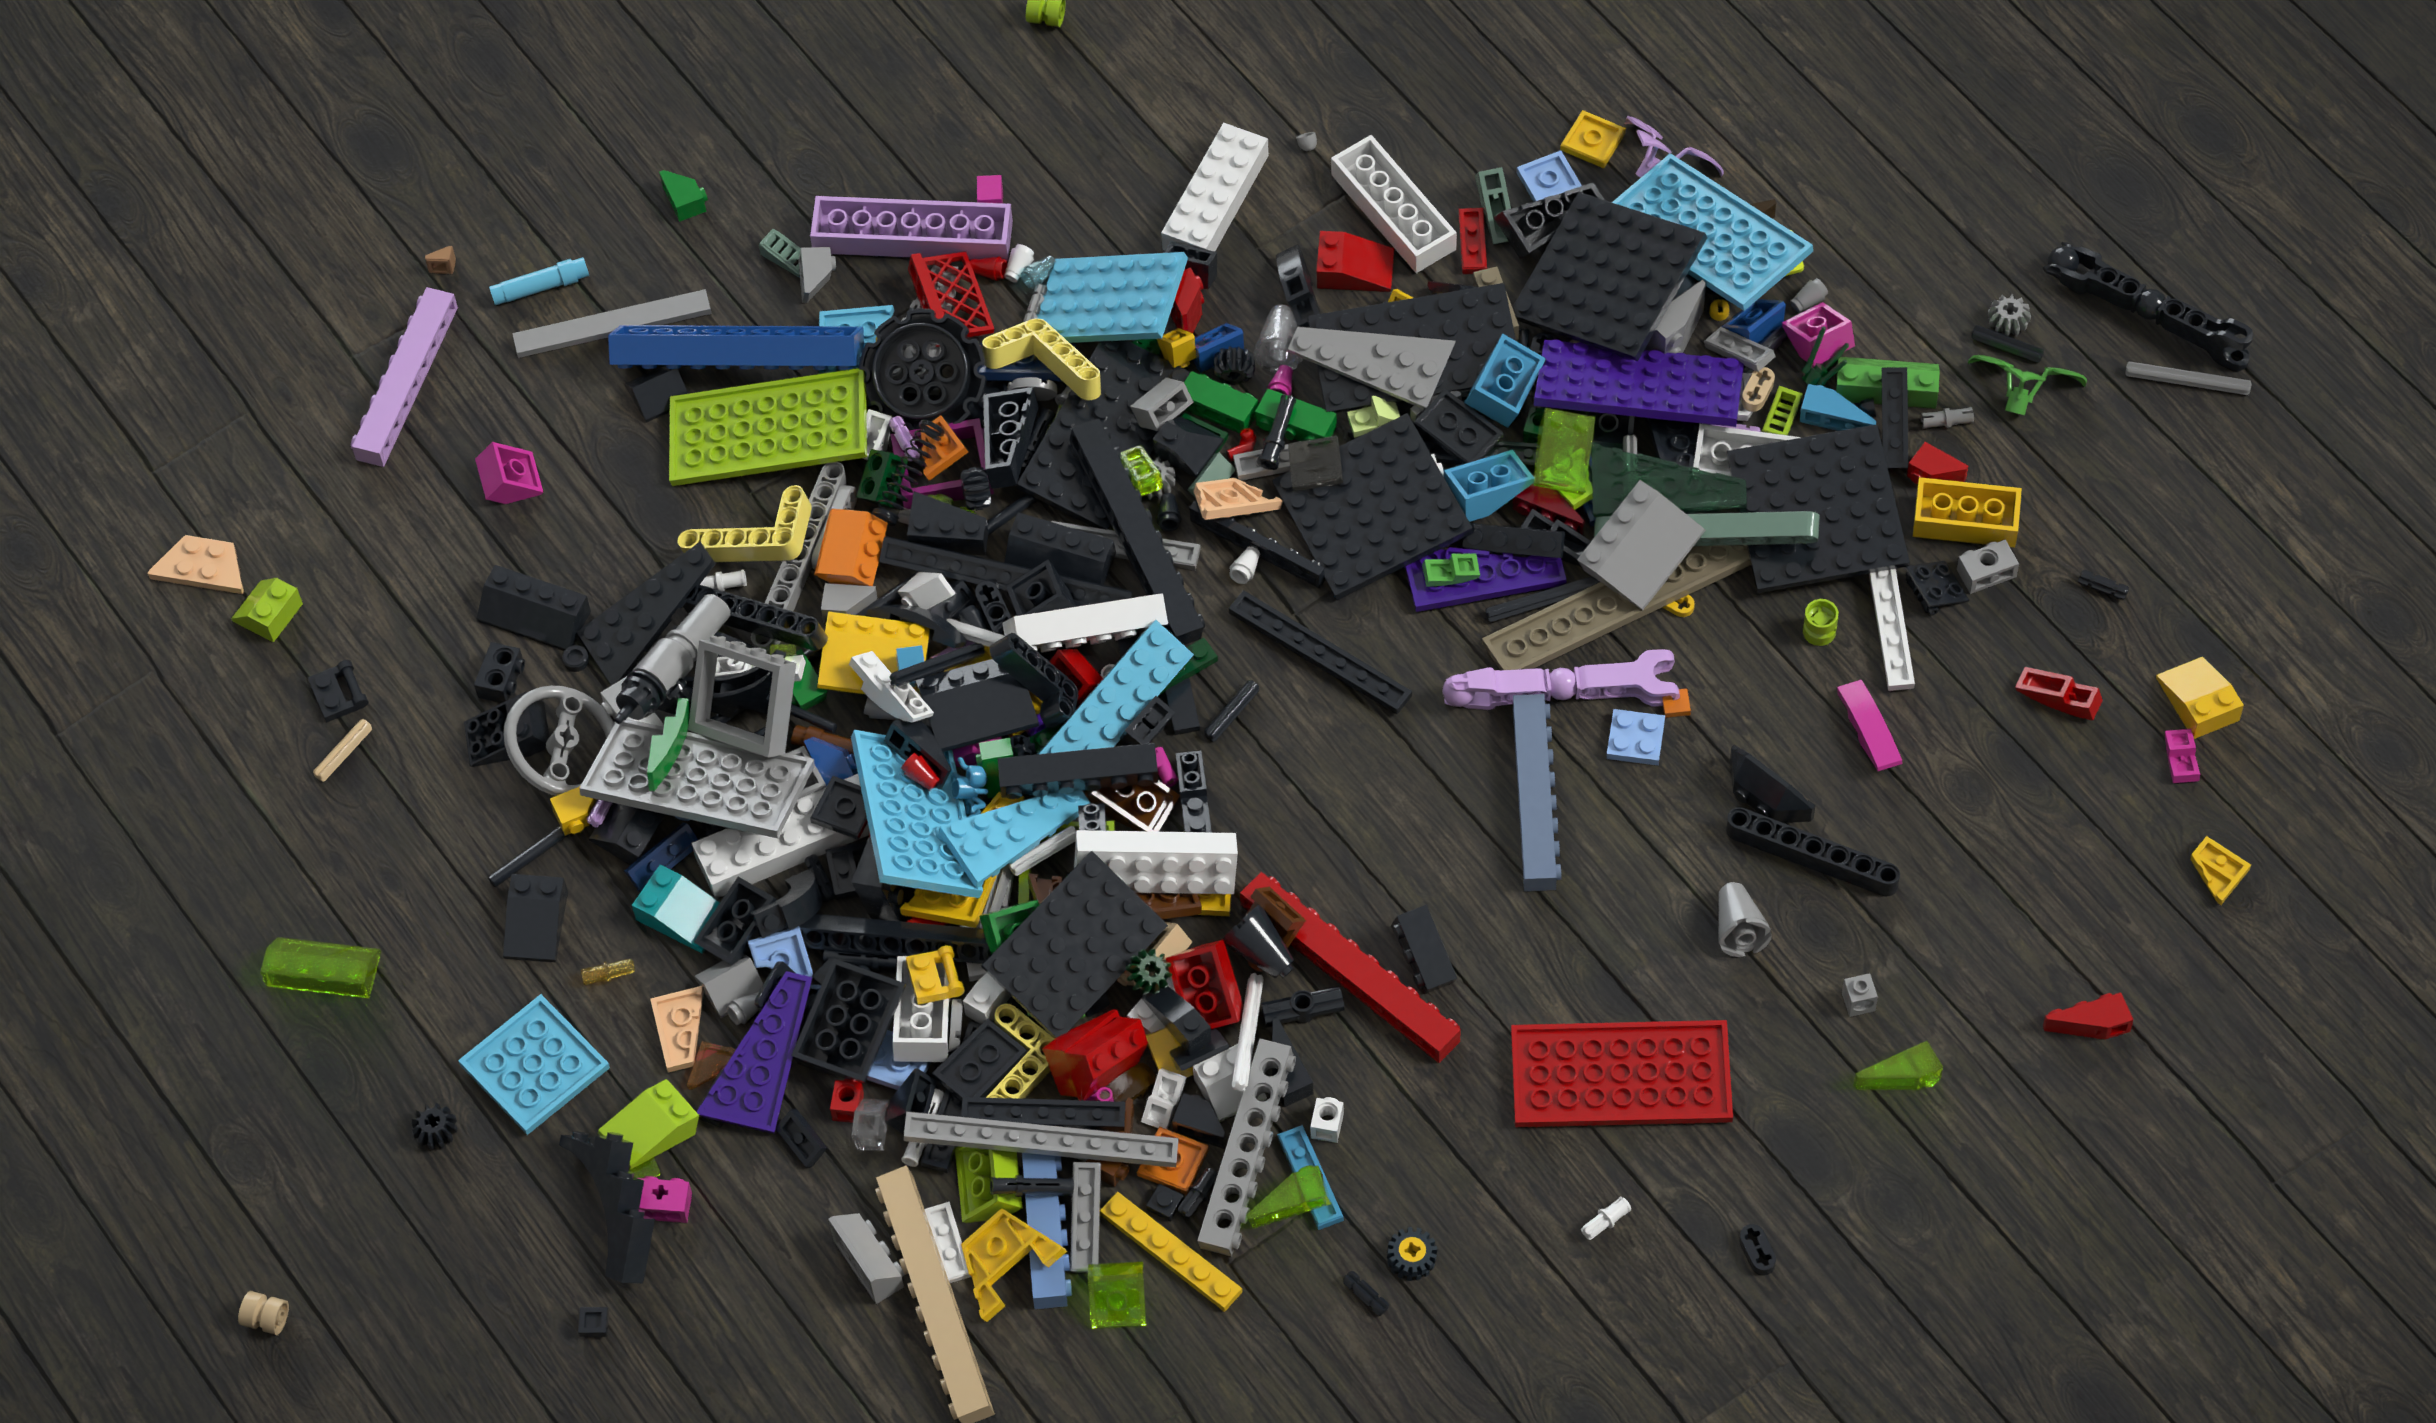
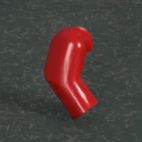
M1246 428L1240 433L1242 438L1239 445L1226 450L1231 462L1233 461V455L1253 451L1257 440L1252 429Z

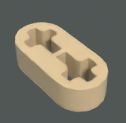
M1763 367L1759 372L1754 370L1743 391L1741 400L1742 406L1746 410L1754 412L1764 406L1774 385L1775 375L1771 369ZM1763 377L1767 378V380H1764L1762 386L1758 385L1759 380H1761ZM1754 393H1757V399L1750 401L1749 399L1753 397Z

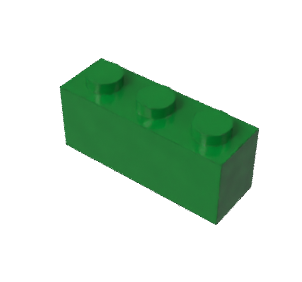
M1190 372L1184 384L1193 403L1185 409L1186 411L1237 433H1241L1242 430L1251 426L1255 419L1258 399L1249 393L1237 391L1228 384L1216 382L1205 374Z
M1271 389L1266 390L1255 411L1256 426L1265 431L1271 430L1280 403V397L1284 394ZM1296 399L1297 401L1284 437L1300 442L1307 441L1309 447L1325 450L1337 428L1336 413L1326 412V409Z

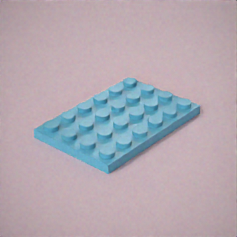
M1184 252L1055 259L1046 285L1047 292L1046 295H1043L1044 301L1040 306L1041 309L1039 314H1037V319L1046 321L1069 343L1161 339L1188 257Z

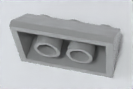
M859 1213L832 1216L828 1219L835 1244L875 1304L904 1288L902 1277L905 1274L897 1261L892 1263L888 1257L891 1255L888 1247L883 1240L878 1242L874 1235L877 1233L869 1220L864 1221Z

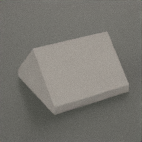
M747 955L743 956L733 965L721 961L695 976L698 984L703 986V992L720 1018L728 1015L727 1006L731 1005V1001L755 994L763 986V982L751 958Z

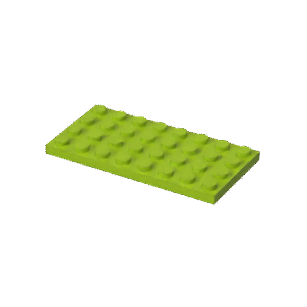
M856 368L670 396L669 481L671 485L676 486L866 458L867 412L866 383L864 380L866 372Z

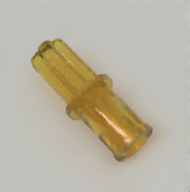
M632 959L609 964L607 961H604V964L581 969L584 985L605 980L611 982V978L634 973L635 965Z

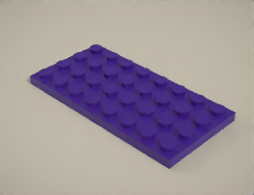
M1544 340L1542 356L1546 360L1542 368L1539 369L1534 406L1736 427L1744 364L1734 358L1725 359L1708 355H1687L1685 353L1664 354L1659 350H1644L1640 359L1635 361L1582 342L1572 343L1560 340Z

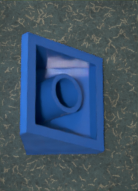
M1758 299L1749 308L1739 312L1722 327L1760 344L1782 325L1786 305L1781 300Z
M1225 323L1195 337L1196 358L1192 361L1200 373L1214 367L1215 353L1219 352L1221 348L1228 349L1229 346L1232 348L1239 346L1240 349H1244L1242 329Z

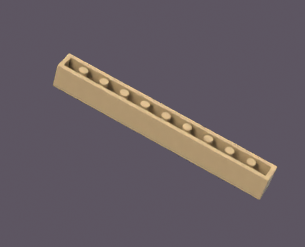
M907 1165L876 1177L879 1187L875 1189L880 1203H885L887 1211L883 1212L887 1225L889 1227L893 1226L895 1232L891 1236L893 1244L897 1251L901 1250L903 1258L899 1259L904 1274H909L911 1282L907 1283L911 1296L913 1299L916 1297L920 1306L915 1307L921 1323L924 1321L928 1330L924 1331V1335L929 1347H934L936 1354L932 1355V1359L937 1371L942 1370L944 1378L940 1382L945 1395L950 1394L952 1403L948 1404L952 1417L954 1420L959 1419L961 1423H975L995 1415L914 1177Z

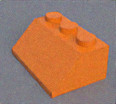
M831 509L814 575L831 584L873 586L888 523L866 511Z

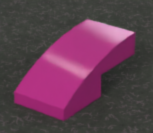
M2191 729L2165 731L2166 750L2173 783L2199 781L2200 771L2195 756L2196 746Z

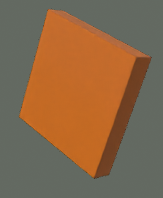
M1159 1126L1155 1136L1178 1138L1176 1168L1141 1164L1137 1171V1176L1187 1195L1189 1187L1193 1184L1209 1151V1145Z

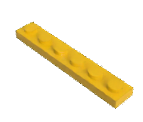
M1119 1192L1100 1210V1215L1224 1312L1242 1294V1288Z

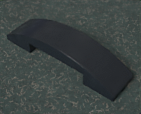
M887 605L868 609L866 615L874 618L900 621L901 617L933 629L935 631L932 640L952 648L964 647L967 643L963 635L952 624L926 609L911 605Z

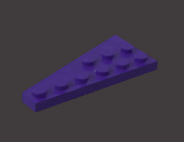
M1449 547L1447 550L1440 549L1405 566L1416 612L1566 584V576L1561 558L1534 555H1530L1528 558L1513 556V553L1496 555L1489 554V551ZM1451 554L1477 555L1480 571L1479 578L1458 584L1426 587L1422 567L1425 559H1450Z
M788 971L785 972L702 1105L697 1110L700 1117L774 1134L793 1059L791 1055L796 1046L812 977Z

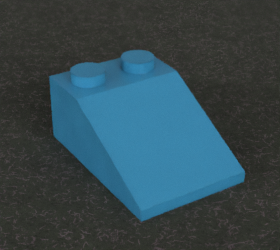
M1502 334L1464 403L1508 428L1519 414L1539 374V369L1542 368L1546 358Z
M1513 450L1444 470V478L1469 522L1491 515L1535 482L1533 475Z

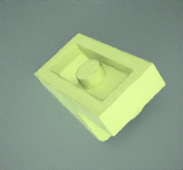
M1371 396L1372 405L1370 407L1347 412V418L1354 438L1362 436L1400 417L1396 403L1387 402L1385 399L1377 396Z

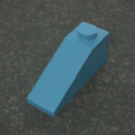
M1808 384L1801 407L1800 422L1837 431L1876 425V420L1833 389L1822 385Z

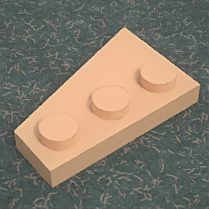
M703 986L650 999L668 1073L693 1067L695 1064L704 991Z

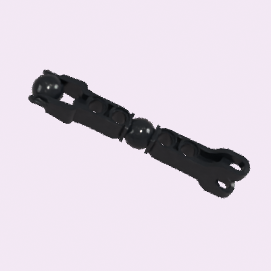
M2062 242V246L2056 247L2051 251L2048 257V265L2043 267L2044 272L2058 278L2061 284L2078 294H2085L2087 292L2122 309L2131 310L2132 313L2137 311L2138 315L2144 319H2156L2155 324H2161L2165 330L2206 350L2217 364L2227 369L2239 372L2248 366L2250 355L2246 348L2253 340V330L2249 326L2231 318L2220 320L2180 300L2171 299L2170 296L2165 298L2164 294L2159 290H2146V285L2140 284L2136 278L2103 262L2101 254L2081 246L2074 247L2067 242ZM2079 264L2089 269L2085 275L2076 272ZM2242 334L2245 338L2239 339L2235 335ZM2231 354L2240 357L2242 360L2234 361L2231 358Z

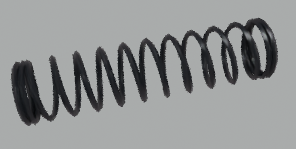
M923 419L919 423L921 430L914 432L917 439L910 440L912 447L906 448L907 456L900 458L903 465L896 466L898 473L892 474L893 482L886 484L889 491L882 492L885 500H878L879 508H875L872 511L873 515L884 520L888 525L895 526L898 523L897 519L900 518L898 515L885 510L879 503L887 502L901 511L904 508L889 501L884 493L893 494L905 502L909 501L903 495L893 492L889 484L897 485L909 493H914L909 487L899 484L893 476H901L913 484H918L913 478L903 475L898 470V467H905L919 476L923 475L919 470L907 466L903 458L911 459L917 464L927 467L926 463L912 457L907 450H915L929 459L932 458L929 453L917 449L912 444V441H919L933 450L937 449L933 444L921 440L917 436V432L925 433L937 441H941L940 437H943L945 434L939 425L929 420Z

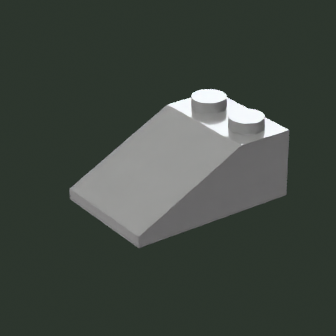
M1701 280L1671 302L1647 344L1646 350H1659L1664 354L1684 352L1704 311L1706 282L1704 280Z

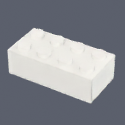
M898 956L896 980L906 983V988L894 1014V1061L944 1062L948 1058L951 998L918 1005L906 965L907 956ZM943 963L935 964L941 986H948L949 982Z

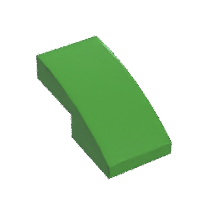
M1451 554L1450 559H1425L1422 564L1426 587L1458 584L1480 577L1476 554Z

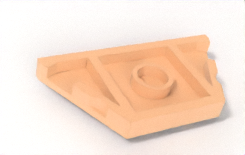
M1237 478L1196 483L1194 488L1198 506L1205 520L1279 510L1283 502L1278 497L1270 500L1262 497L1263 490L1250 486Z
M185 535L148 572L149 578L153 580L243 594L244 592L234 543Z

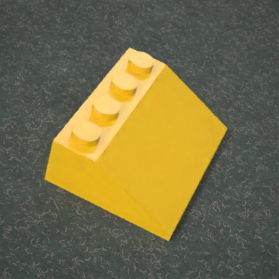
M828 612L825 629L828 641L822 650L817 688L865 694L861 690L864 681L849 665L851 658L873 651L886 668L893 673L898 671L896 661L897 648L922 645L924 661H926L930 628L912 622Z

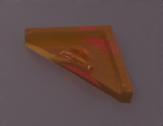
M701 1042L687 1083L688 1089L693 1090L717 1077L720 1070L725 1068L736 1049Z

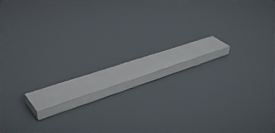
M706 289L512 334L517 355L520 358L608 338V335L620 325H664L712 313Z

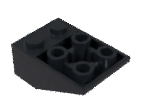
M527 692L519 694L464 721L471 767L510 760L504 742V725L513 705ZM541 700L529 705L522 712L517 723V743L523 757L532 756L546 749V742L550 737L545 703Z

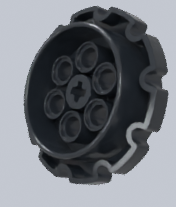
M932 309L907 311L906 319L902 321L896 316L889 318L874 331L877 341L874 344L866 343L861 354L859 369L864 370L867 374L864 379L866 383L867 406L870 408L877 406L880 413L892 416V418L896 416L902 417L905 423L904 426L909 427L910 430L921 429L919 427L921 420L925 419L932 422L940 415L948 425L949 423L958 424L968 420L972 415L969 411V405L981 402L987 378L979 374L980 368L986 366L985 355L979 341L975 338L972 340L967 339L969 328L961 321L949 314H945L943 318L937 319L936 312ZM933 345L941 347V352L937 357L929 356V349ZM909 346H914L916 348L915 355L912 358H905V349ZM947 366H952L954 368L952 377L943 378L942 370ZM923 367L929 372L924 375V379L917 375L918 372L922 371ZM897 368H902L904 370L902 379L893 380V371ZM935 388H940L942 390L941 398L936 401L931 400V391ZM910 389H915L917 391L916 399L910 402L906 401V392Z

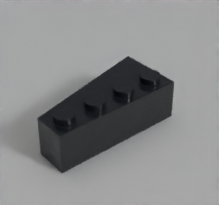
M1594 183L1502 211L1494 219L1521 259L1553 238L1578 192L1604 200Z
M1033 387L983 395L985 470L991 489L1017 485L1039 408Z

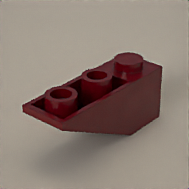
M1533 475L1535 482L1513 498V509L1519 514L1527 516L1534 509L1552 522H1555L1557 519L1583 536L1584 520L1549 481Z

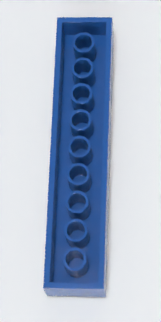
M620 325L608 335L610 365H618V368L623 369L631 368L633 365H642V368L645 369L656 368L657 365H666L668 369L681 368V365H691L692 369L706 368V365H715L716 369H728L730 365H739L740 369H753L755 366H764V369H778L779 366H789V369L798 370L803 369L804 366H813L815 370L828 369V366H838L839 370H850L860 361L864 349V328L861 326Z

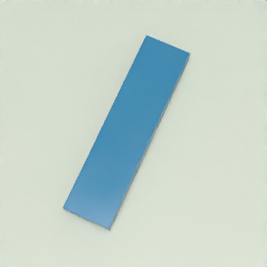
M1303 1125L1277 1134L1278 1141L1318 1230L1344 1221L1343 1214Z

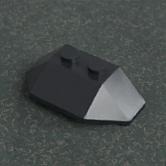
M1735 744L1731 747L1730 769L1732 789L1735 797L1740 802L1750 805L1755 809L1756 813L1782 823L1811 822L1814 819L1815 805L1811 801L1805 799L1792 785L1751 754L1740 749Z

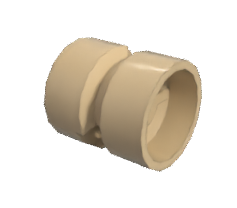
M249 1291L240 1306L239 1324L253 1329H257L260 1326L264 1332L278 1335L283 1330L288 1317V1301L275 1297H270L267 1300L266 1295Z

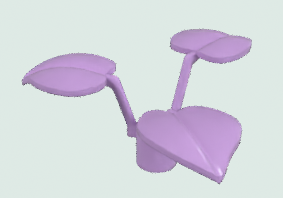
M1627 116L1624 124L1636 125L1647 132L1637 130L1642 146H1648L1645 158L1635 173L1637 176L1642 177L1661 161L1655 157L1658 148L1669 154L1672 152L1656 139L1658 137L1662 140L1663 137L1654 128L1639 119ZM1692 147L1685 148L1675 156L1678 159L1685 154L1701 157L1711 162L1721 177L1724 174L1722 167L1713 158Z

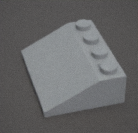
M1639 480L1577 560L1586 573L1643 611L1706 530L1658 491Z

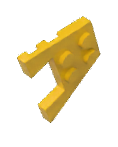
M1002 1208L961 1244L969 1275L972 1276L975 1287L973 1289L974 1295L979 1302L980 1317L988 1322L1005 1307V1304L992 1285L1032 1249L1048 1268L1067 1252L1061 1245Z

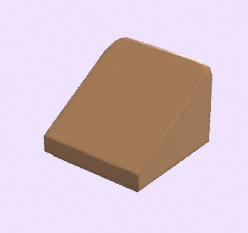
M452 246L425 256L429 273L453 274L456 257Z

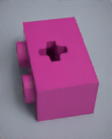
M653 1176L638 1178L644 1180L639 1209L644 1210L646 1216L654 1218L656 1221L688 1222L692 1197L689 1182L680 1178H672L670 1180H659Z

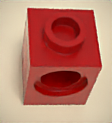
M844 1079L843 1081L835 1080L830 1106L832 1121L859 1123L864 1099L862 1083L850 1079ZM845 1097H853L849 1102L842 1101Z

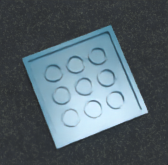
M542 994L458 1060L460 1066L527 1135L610 1068L609 1063Z

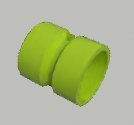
M1028 0L1026 21L1041 24L1045 21L1048 26L1061 27L1065 14L1066 0Z
M1817 599L1810 602L1806 607L1803 635L1809 643L1816 646H1824L1834 640L1839 612L1833 602L1827 599Z

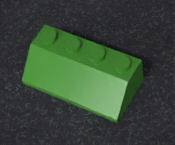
M1840 357L1838 359V364L1843 360H1847V364L1837 372L1836 392L1848 401L1860 403L1864 399L1873 398L1874 404L1882 405L1881 368L1907 367L1908 407L1936 409L1939 392V364Z

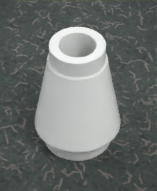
M1017 244L1015 248H1012L1004 277L1016 283L1034 261V252L1021 244Z
M1247 547L1233 562L1229 573L1232 580L1239 584H1246L1253 579L1260 556L1258 549Z

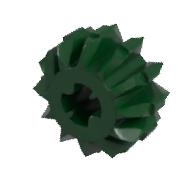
M1143 949L1138 952V956L1133 955L1130 958L1132 964L1126 966V970L1132 974L1127 977V981H1135L1136 984L1133 985V990L1142 987L1143 995H1147L1149 991L1157 994L1160 992V988L1164 989L1168 986L1166 980L1172 977V973L1166 971V969L1171 967V963H1163L1162 961L1165 958V954L1156 957L1155 949H1151L1148 953Z

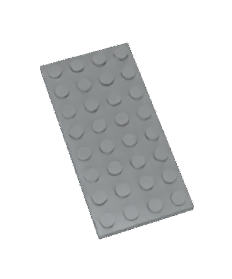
M626 719L621 724L615 723L579 788L580 796L778 839L815 765L812 758L789 753L765 757L700 734L687 732L680 754L668 775L655 791H649L647 769L652 735H663L664 727Z

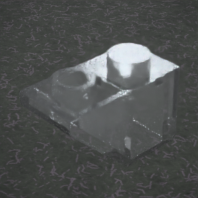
M862 1099L856 1108L852 1138L857 1150H884L887 1123L884 1121L890 1103L889 1099Z

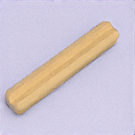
M361 719L314 769V776L322 782L325 781L372 730L371 724Z

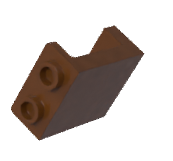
M1263 887L1255 889L1251 895L1255 902L1247 914L1258 905L1264 908L1288 948L1306 920L1272 888ZM1248 961V965L1252 969L1260 972L1263 971L1262 969Z

